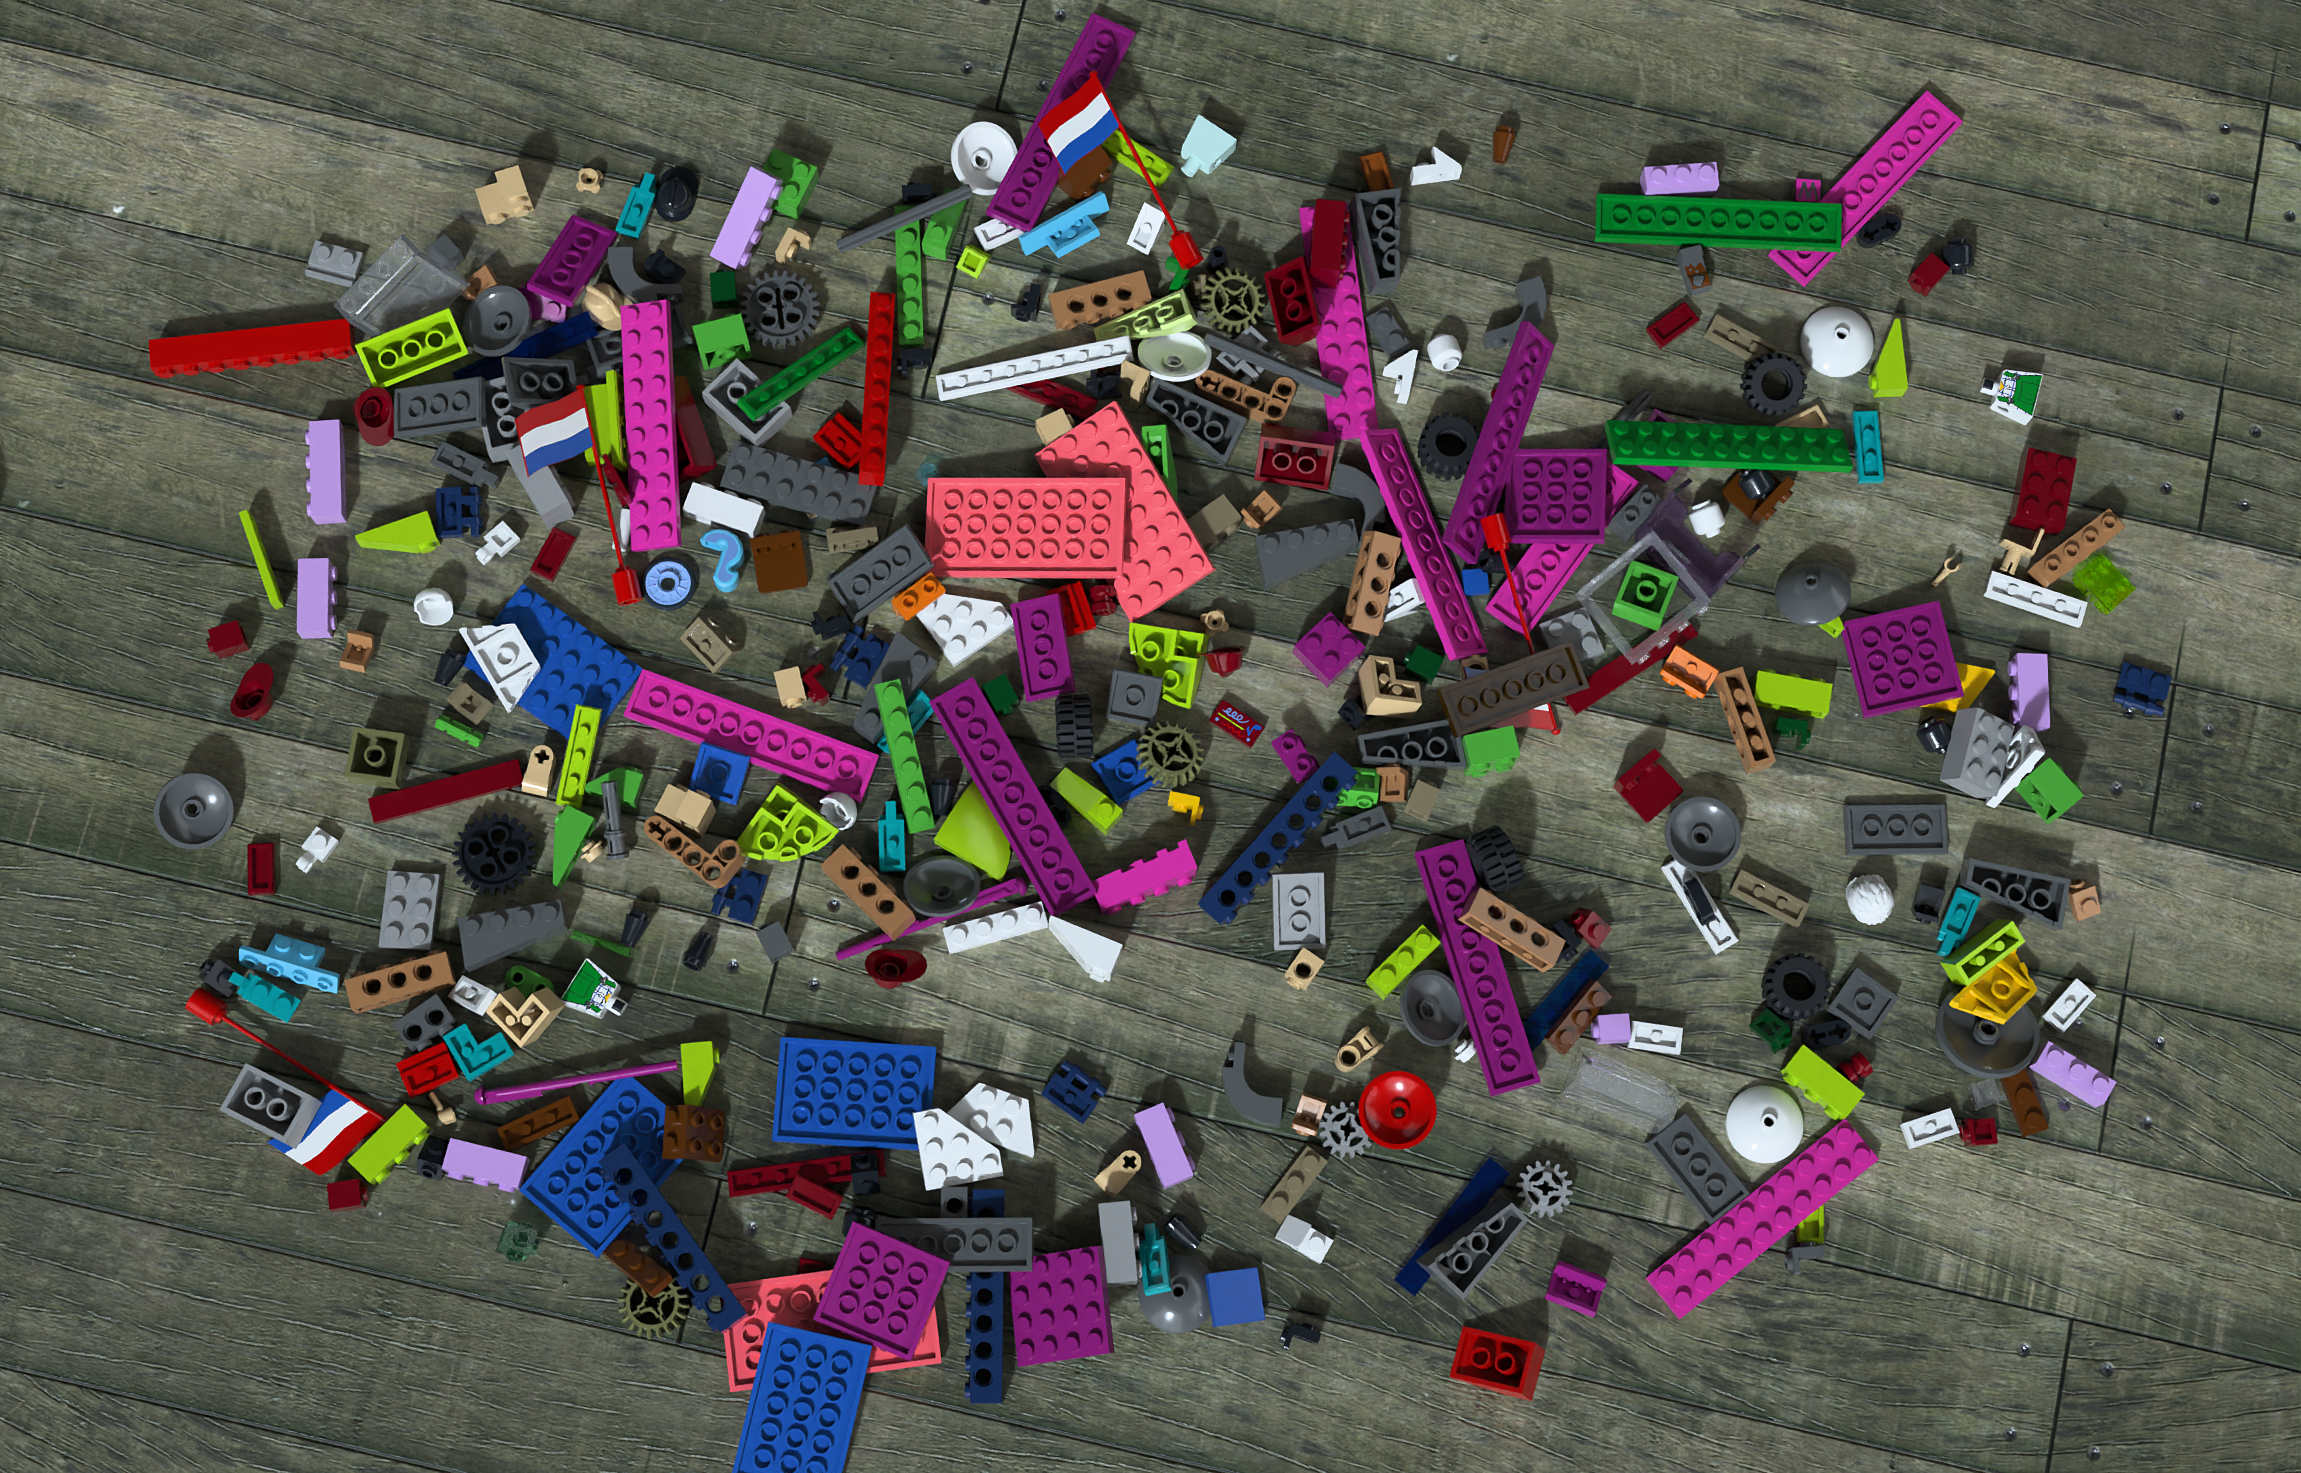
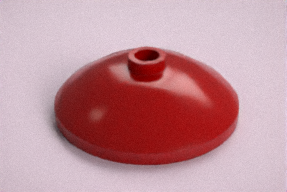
M1404 1071L1387 1072L1374 1078L1364 1089L1359 1101V1120L1365 1133L1378 1145L1393 1150L1408 1149L1421 1143L1432 1131L1437 1117L1436 1100L1429 1086L1418 1076ZM1400 1107L1403 1108L1404 1114L1401 1117H1397L1395 1110Z

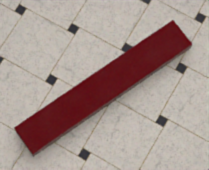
M1683 614L1660 629L1659 632L1657 631L1588 676L1586 679L1590 688L1563 697V700L1575 716L1670 655L1676 644L1683 646L1698 636L1697 631Z
M516 759L368 798L373 823L379 824L522 786L523 774L520 762Z
M883 1149L727 1171L730 1198L788 1190L797 1172L822 1185L852 1181L850 1156L863 1153H876L879 1177H885L886 1169Z

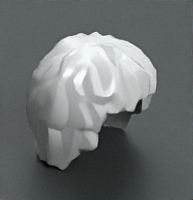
M1875 874L1861 875L1859 878L1855 877L1847 885L1846 900L1848 901L1851 913L1854 914L1858 921L1868 925H1876L1877 923H1883L1890 916L1892 907L1895 905L1894 897L1882 877Z

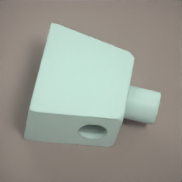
M1198 115L1182 146L1181 156L1186 162L1181 167V170L1189 177H1193L1198 169L1206 174H1211L1236 150L1237 139L1201 115Z

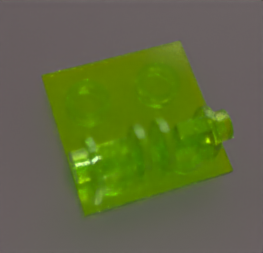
M2102 554L2098 555L2072 579L2075 583L2074 586L2082 593L2088 590L2084 597H2087L2090 593L2094 596L2089 601L2090 603L2097 599L2093 605L2100 613L2104 612L2106 616L2136 590Z

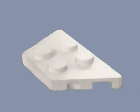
M514 623L502 624L499 627L489 625L473 629H467V627L460 628V633L508 713L511 712L541 669L517 626Z
M2023 725L2011 739L1997 797H1987L1986 805L1995 808L2014 787L2019 785L2026 773L2032 771L2036 762L2045 754V749L2033 728Z
M979 1082L947 1112L949 1116L985 1141L1031 1158L1034 1157L1030 1111L1027 1099Z

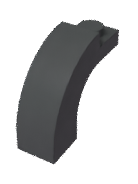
M608 247V264L613 281L618 291L633 304L665 299L670 301V305L684 302L682 284H652L642 280L636 274V255L633 247Z
M1541 276L1517 283L1514 292L1520 306L1521 316L1517 321L1508 326L1485 332L1482 339L1485 350L1490 348L1497 350L1506 346L1507 343L1511 349L1521 321H1529L1539 329L1547 305L1546 290Z
M1337 463L1330 494L1351 499L1359 506L1363 515V526L1357 549H1360L1364 531L1383 529L1385 522L1384 499L1378 486L1369 476L1354 467Z
M1235 1042L1234 1049H1229L1228 1064H1232V1068L1222 1067L1221 1070L1223 1090L1229 1103L1241 1116L1255 1124L1279 1127L1281 1124L1283 1098L1261 1096L1249 1088L1243 1073L1246 1043Z

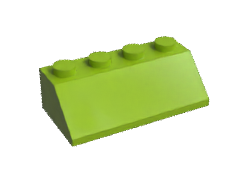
M449 307L355 344L372 386L380 388L390 386L469 354Z

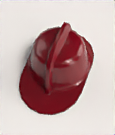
M371 387L362 391L353 404V412L357 418L359 431L362 438L368 444L383 446L394 437V410L391 396L385 389L380 387Z
M1225 646L1197 655H1205L1210 670L1214 673H1219L1222 678H1225L1242 667L1243 652L1246 650V647Z
M258 663L246 671L230 703V710L234 716L238 718L249 717L254 721H258L269 712L273 705V696L270 689L274 680V673L270 665Z
M879 949L867 956L865 969L877 985L885 989H894L903 982H911L920 978L926 972L927 961L917 951Z

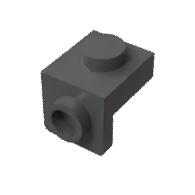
M1815 1242L1799 1243L1800 1247L1787 1250V1254L1784 1256L1785 1269L1789 1270L1790 1276L1800 1274L1799 1260L1820 1259L1824 1257V1246H1816Z

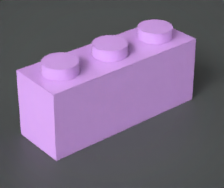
M1716 162L1644 167L1639 178L1641 195L1714 196L1719 186Z
M329 558L298 559L297 633L302 639L333 638V630L337 628V618L333 614V605H337V592L333 590V581H337L338 573L337 567L333 565Z
M2017 653L2008 662L2007 666L2008 675L2011 676V685L2008 690L2009 700H2012V709L2009 714L2010 724L2015 726L2013 732H2018L2023 725L2033 728L2035 733H2044L2050 728L2047 654Z
M2050 1041L2040 1045L2028 1066L2095 1108L2105 1104L2116 1084V1081Z
M1164 1103L1134 1114V1120L1163 1189L1193 1178L1194 1174L1192 1171L1196 1170L1192 1157L1190 1155L1186 1156L1182 1147L1186 1144L1181 1132H1175L1172 1125L1175 1122V1117L1171 1108H1165Z
M450 1138L441 1169L448 1172L447 1177L463 1180V1177L466 1176L474 1178L473 1183L488 1187L490 1182L498 1184L499 1190L513 1193L514 1189H520L524 1184L530 1159L526 1156Z

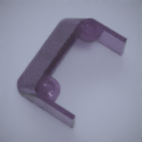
M1688 478L1672 490L1634 535V541L1637 547L1662 571L1679 577L1677 586L1694 602L1705 603L1744 567L1761 546L1755 545L1741 558L1732 551H1725L1717 558L1714 557L1681 525L1688 516V509L1679 499V496L1693 482Z

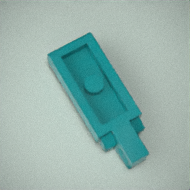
M645 172L642 183H636L635 186H632L615 231L617 234L640 241L656 200L657 190L654 189L657 179H655V175Z
M917 689L906 702L913 736L934 712L929 703L931 699L921 689ZM883 735L877 746L883 752L890 754L886 736Z
M885 801L886 815H880V820H878L880 872L906 871L903 814H897L896 801Z
M1958 886L1955 888L1937 932L1936 939L1941 941L1936 953L1937 955L1946 958L1950 955L1953 947L1959 948L1965 939L1981 900L1980 896Z
M233 972L228 979L229 982L240 987L236 993L241 995V998L288 1023L301 1002L296 997L251 973H248L245 978Z
M1155 1223L1144 1225L1145 1240H1141V1244H1139V1254L1142 1267L1143 1290L1146 1296L1172 1291L1165 1237L1159 1236V1230L1156 1228Z

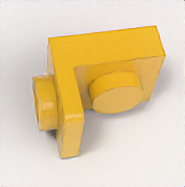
M1170 791L1168 806H1171L1172 810L1181 813H1187V810H1191L1190 825L1195 826L1196 819L1201 820L1204 805H1199L1200 797Z

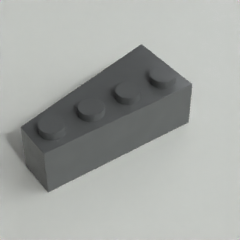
M1401 188L1354 194L1348 206L1370 296L1392 293L1400 280L1399 218L1401 213Z
M1156 378L1146 398V404L1150 409L1226 469L1247 425L1246 418L1159 378Z
M1354 519L1255 536L1254 548L1263 591L1265 592L1282 582L1285 583L1292 580L1293 577L1314 570L1320 565L1328 564L1355 552L1359 541Z
M898 631L853 722L854 730L874 746L884 735V727L873 685L900 679L906 703L917 689H921L937 670V661Z
M1448 720L1358 735L1354 739L1359 764L1385 765L1395 763L1402 767L1464 770L1467 768L1461 736L1454 738Z
M1970 858L1963 860L1959 886L2052 931L2062 930L2071 879Z
M561 899L458 918L464 966L469 973L475 972L485 965L500 961L501 958L510 954H516L535 943H541L568 931L566 909Z
M1497 1198L1422 1255L1416 1262L1449 1294L1464 1300L1529 1219L1512 1202Z

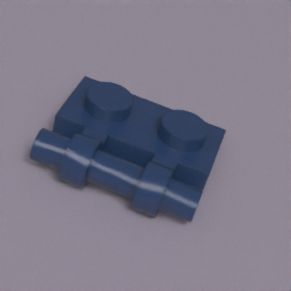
M461 487L436 488L438 539L464 537V528H471V537L481 536L483 518L480 516V506L483 505V497L480 496L479 487H470V496H463ZM463 506H470V517L463 518Z
M855 625L852 631L848 632L844 637L846 641L841 649L834 653L832 657L834 660L829 668L838 672L842 665L847 667L844 678L866 690L878 672L890 644L871 633L866 641H863L859 637L864 630L860 626ZM855 646L860 650L854 660L847 656Z
M2123 662L2120 665L2115 687L2123 689L2124 694L2115 692L2112 701L2121 704V707L2127 709L2132 707L2142 710L2143 714L2149 716L2152 714L2162 716L2165 707L2156 705L2155 701L2164 702L2167 699L2172 676ZM2134 693L2145 696L2146 700L2134 698Z
M743 869L740 878L733 876L724 887L718 888L717 894L713 895L711 901L713 903L711 913L720 915L722 908L726 907L730 909L727 916L728 919L753 926L768 876ZM730 885L737 887L733 900L726 898Z
M1066 1059L1060 1068L1068 1073L1067 1076L1062 1078L1055 1073L1042 1091L1041 1096L1083 1125L1098 1105V1102L1090 1098L1091 1095L1095 1092L1103 1098L1108 1088L1100 1084L1101 1080L1098 1078H1092L1082 1071L1080 1065L1077 1063L1074 1065ZM1075 1078L1087 1086L1084 1092L1071 1084Z

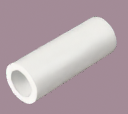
M621 509L616 529L620 549L623 552L627 551L631 535L629 509Z

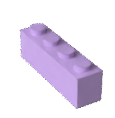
M750 167L711 251V257L734 269H743V266L746 267L752 257L750 251L762 236V231H760L762 225L771 217L773 211L771 206L774 200H777L782 193V179L759 167Z
M339 419L309 421V430L305 431L306 444L310 448V454H306L307 469H310V478L306 479L308 493H311V501L307 502L308 516L316 524L345 523L347 519L344 427Z

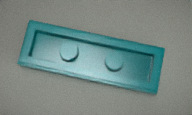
M1878 410L1853 411L1851 416L1858 484L1883 483L1884 474Z

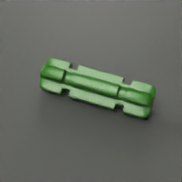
M440 715L435 723L437 729L443 732L447 730V734L463 742L469 741L468 744L474 747H479L483 742L484 735L476 730L472 732V728L455 720L450 721L451 718L445 715Z

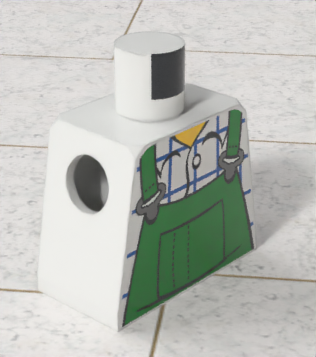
M2003 370L1996 381L1984 378L1980 386V392L1992 395L1991 410L2026 425L2033 417L2043 375Z
M587 958L561 998L565 1006L600 1019L605 1016L608 1010L621 1016L628 1005L627 1002L617 997L621 990L619 984Z

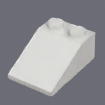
M1051 915L1049 918V930L1087 973H1090L1089 977L1101 983L1104 980L1110 982L1121 957L1123 945Z

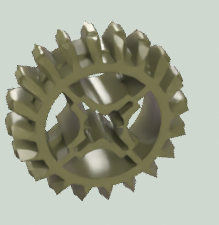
M1226 267L1223 273L1220 270L1215 271L1216 279L1212 276L1207 278L1211 286L1207 284L1203 286L1207 290V294H1200L1199 298L1206 299V303L1200 304L1199 307L1207 308L1208 311L1203 313L1202 316L1204 318L1212 317L1208 322L1210 326L1218 322L1216 326L1217 331H1221L1225 326L1226 334H1230L1232 329L1235 334L1241 333V327L1245 330L1250 328L1249 323L1252 325L1257 324L1254 315L1261 317L1263 314L1257 308L1265 307L1264 302H1259V298L1265 297V293L1257 292V289H1260L1262 285L1261 283L1253 284L1256 280L1254 275L1247 279V270H1243L1240 274L1239 267H1235L1231 273L1230 268ZM1232 280L1242 285L1232 291L1228 287L1225 288L1222 283ZM1216 291H1218L1217 294L1221 298V305L1218 311L1215 306ZM1247 292L1250 298L1248 310L1243 300ZM1235 296L1236 304L1228 306V297ZM1233 310L1237 314L1240 313L1243 317L1237 321H1231L1223 316L1225 313Z
M1167 720L1164 721L1162 726L1156 723L1153 729L1147 728L1145 735H1141L1139 739L1141 744H1138L1136 747V751L1139 752L1136 760L1142 762L1139 765V770L1146 769L1145 778L1151 775L1154 778L1152 783L1156 784L1159 780L1161 781L1162 788H1165L1168 783L1173 789L1178 784L1182 787L1186 785L1187 781L1192 782L1195 778L1194 774L1200 772L1199 766L1204 762V759L1200 757L1203 755L1204 749L1197 748L1201 744V740L1193 739L1195 732L1190 734L1186 732L1187 725H1184L1182 729L1178 728V721L1174 722L1172 727ZM1159 739H1172L1173 741H1172V742H1164L1163 740H1161V741H1158V740H1159ZM1181 745L1183 746L1187 754H1185L1181 750ZM1172 748H1174L1172 752L1173 756L1170 757V759L1166 762V759L1168 757L1167 753L1170 752ZM1153 755L1158 758L1159 764L1155 761ZM1175 767L1177 769L1181 768L1182 770L1170 771L1167 770V768Z
M675 1276L672 1277L673 1281L668 1285L671 1289L658 1293L654 1297L656 1300L660 1299V1303H657L659 1305L658 1311L647 1306V1303H650L648 1302L650 1297L646 1291L630 1278L626 1280L631 1285V1288L628 1290L625 1287H621L620 1291L627 1294L626 1298L619 1297L618 1302L626 1303V1306L618 1308V1312L628 1314L621 1321L623 1323L632 1321L628 1326L629 1331L635 1330L638 1326L636 1335L641 1337L646 1330L647 1339L651 1340L654 1331H656L657 1337L662 1339L663 1329L666 1330L668 1335H672L673 1331L670 1325L673 1324L677 1328L681 1327V1324L676 1319L678 1316L682 1319L687 1318V1315L680 1311L681 1308H690L689 1304L682 1303V1300L689 1298V1294H680L683 1288L680 1284L675 1285L677 1283ZM641 1288L644 1296L643 1302L633 1310L634 1296ZM674 1296L675 1305L673 1312L666 1318L664 1305ZM653 1313L660 1323L647 1325L641 1323L637 1317Z

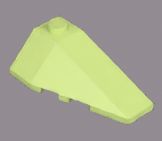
M1181 289L1094 328L1097 342L1129 335L1131 341L1187 331L1194 325H1197L1198 322L1184 290Z

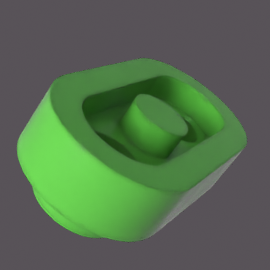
M514 966L506 974L505 981L510 989L516 987L527 999L532 993L537 992L539 986L548 987L555 994V987L549 979L524 966ZM517 974H521L523 976L522 981L514 982V977Z

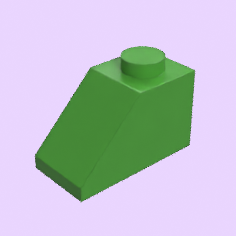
M627 766L626 769L618 767L587 783L585 786V791L588 795L603 799L601 782L617 780L620 804L637 808L646 779L641 774V770Z

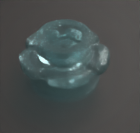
M924 463L916 472L917 480H920L921 485L928 487V478H940V469L932 463Z

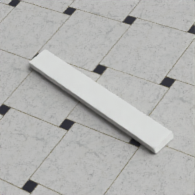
M1126 335L936 375L939 399L944 401L1121 364L1123 360L1131 362L1134 361L1130 337Z

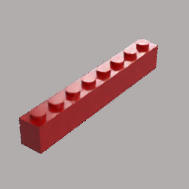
M870 292L858 484L883 486L895 305V294Z
M349 318L149 340L150 368L156 376L161 378H171L174 374L197 375L202 371L219 373L229 368L245 370L249 366L257 365L260 367H271L275 363L293 365L303 360L320 362L324 358L330 357L346 359L349 355H356L354 327Z

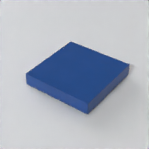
M1135 738L1091 763L1092 768L1112 801L1118 806L1160 783L1158 780L1156 784H1153L1152 780L1154 778L1151 775L1148 778L1144 776L1147 770H1139V765L1142 762L1136 760L1139 752L1136 751L1138 743Z
M702 741L688 789L696 792L698 789L710 795L711 798L738 805L752 756Z
M1257 1267L1205 1275L1213 1327L1265 1320Z

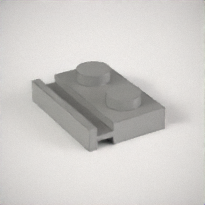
M315 240L308 261L309 264L304 273L308 277L354 288L355 279L358 277L365 256L363 252Z

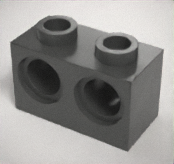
M1645 484L1612 518L1608 528L1627 543L1660 509L1664 500Z
M435 994L393 1023V1026L409 1049L415 1053L428 1049L433 1044L431 1041L438 1036L443 1037L453 1031V1026L458 1022L442 999ZM437 1012H443V1020L438 1024H433L432 1016ZM415 1027H421V1036L417 1039H411V1030Z

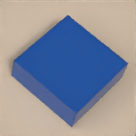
M1481 569L1461 571L1465 596L1489 594L1487 573H1484Z

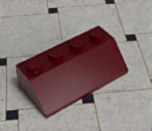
M674 376L679 484L703 477L714 469L717 463L686 377Z

